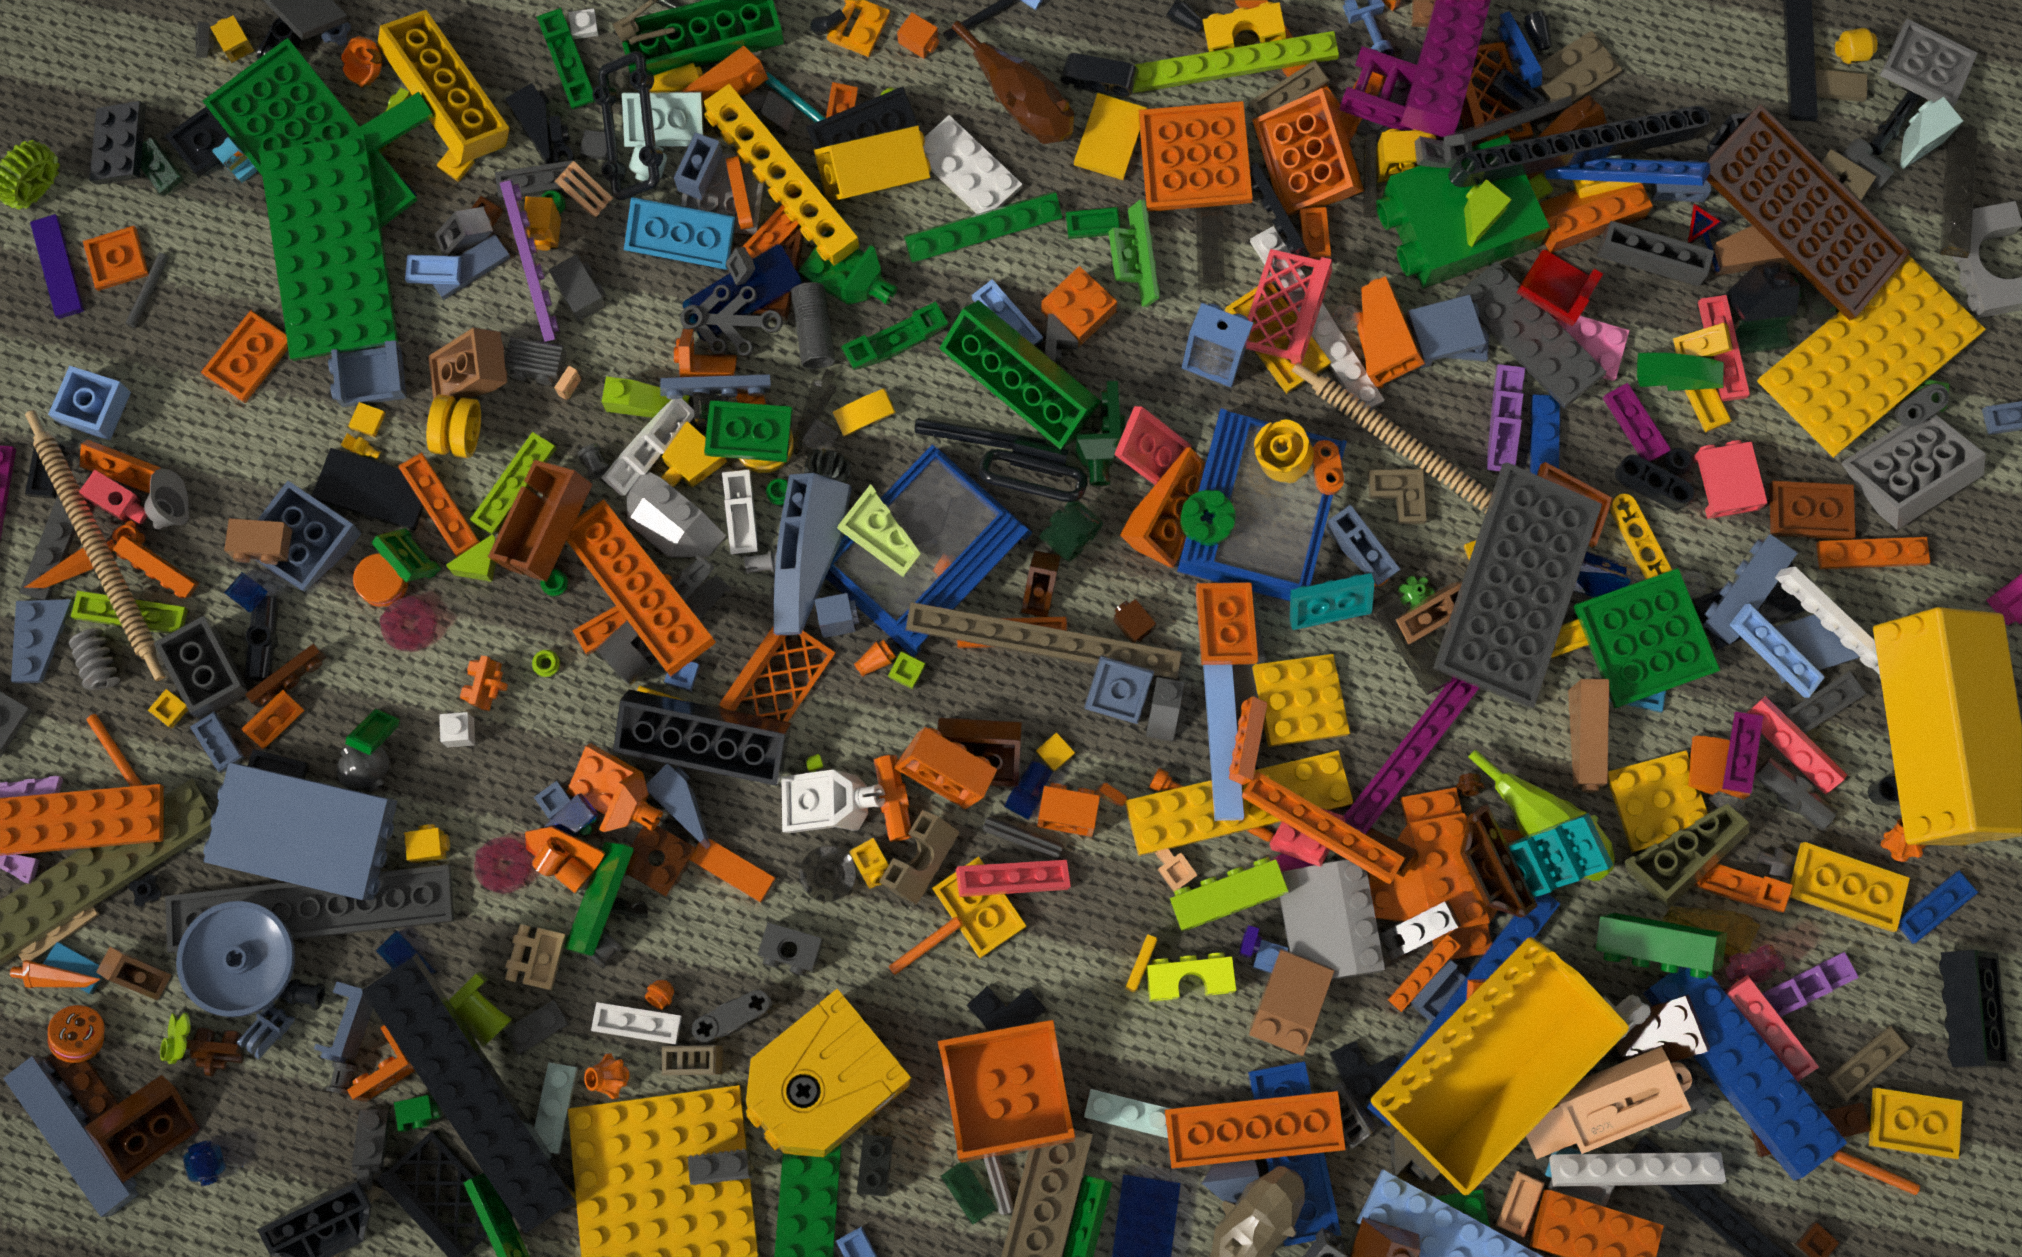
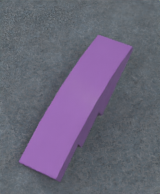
M1498 364L1496 367L1487 470L1500 472L1502 464L1507 462L1516 465L1522 422L1520 416L1523 401L1524 367Z
M1842 952L1762 992V994L1780 1017L1859 977L1845 952Z

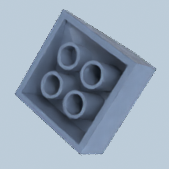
M287 481L258 520L285 522L292 529L288 562L278 561V564L271 565L260 562L261 560H254L305 592L346 555L362 533L354 524L290 481Z

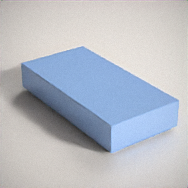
M407 255L405 281L407 283L460 285L462 258L460 256Z

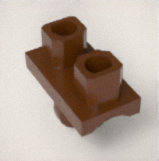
M198 1028L193 1040H187L186 1050L190 1051L192 1059H197L196 1067H204L205 1075L212 1077L217 1069H226L227 1062L243 1063L244 1053L241 1047L236 1044L241 1038L239 1032L224 1031L222 1042L219 1043L213 1042L215 1038L213 1030Z

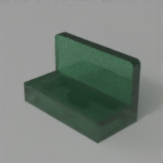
M1791 316L1746 322L1739 320L1734 325L1740 354L1788 348L1790 342L1786 324L1792 319Z

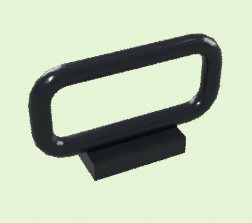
M1017 437L1012 452L1001 449L990 450L983 455L979 465V474L988 483L1063 502H1076L1084 496L1088 484L1087 476L1083 471L1066 465L1069 450H1060L1058 447ZM1003 460L1010 462V465L1061 478L1063 475L1077 480L1075 490L1064 491L992 473L989 469L992 461Z

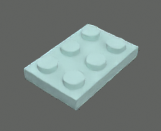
M623 92L625 147L643 145L645 139L639 92ZM650 92L656 146H689L695 132L704 135L702 92Z

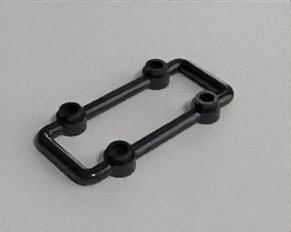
M639 51L631 52L601 66L598 73L599 86L594 88L592 94L596 103L602 106L608 162L602 165L601 173L606 180L610 181L612 195L617 200H625L655 188L660 177L659 166L663 161V151L661 148L656 147L649 91L654 84V75L651 71L647 70L645 56ZM636 63V70L630 75V83L635 89L639 90L645 147L639 151V160L648 167L649 178L622 189L621 181L625 177L626 169L624 164L618 161L612 109L617 98V92L609 84V74Z

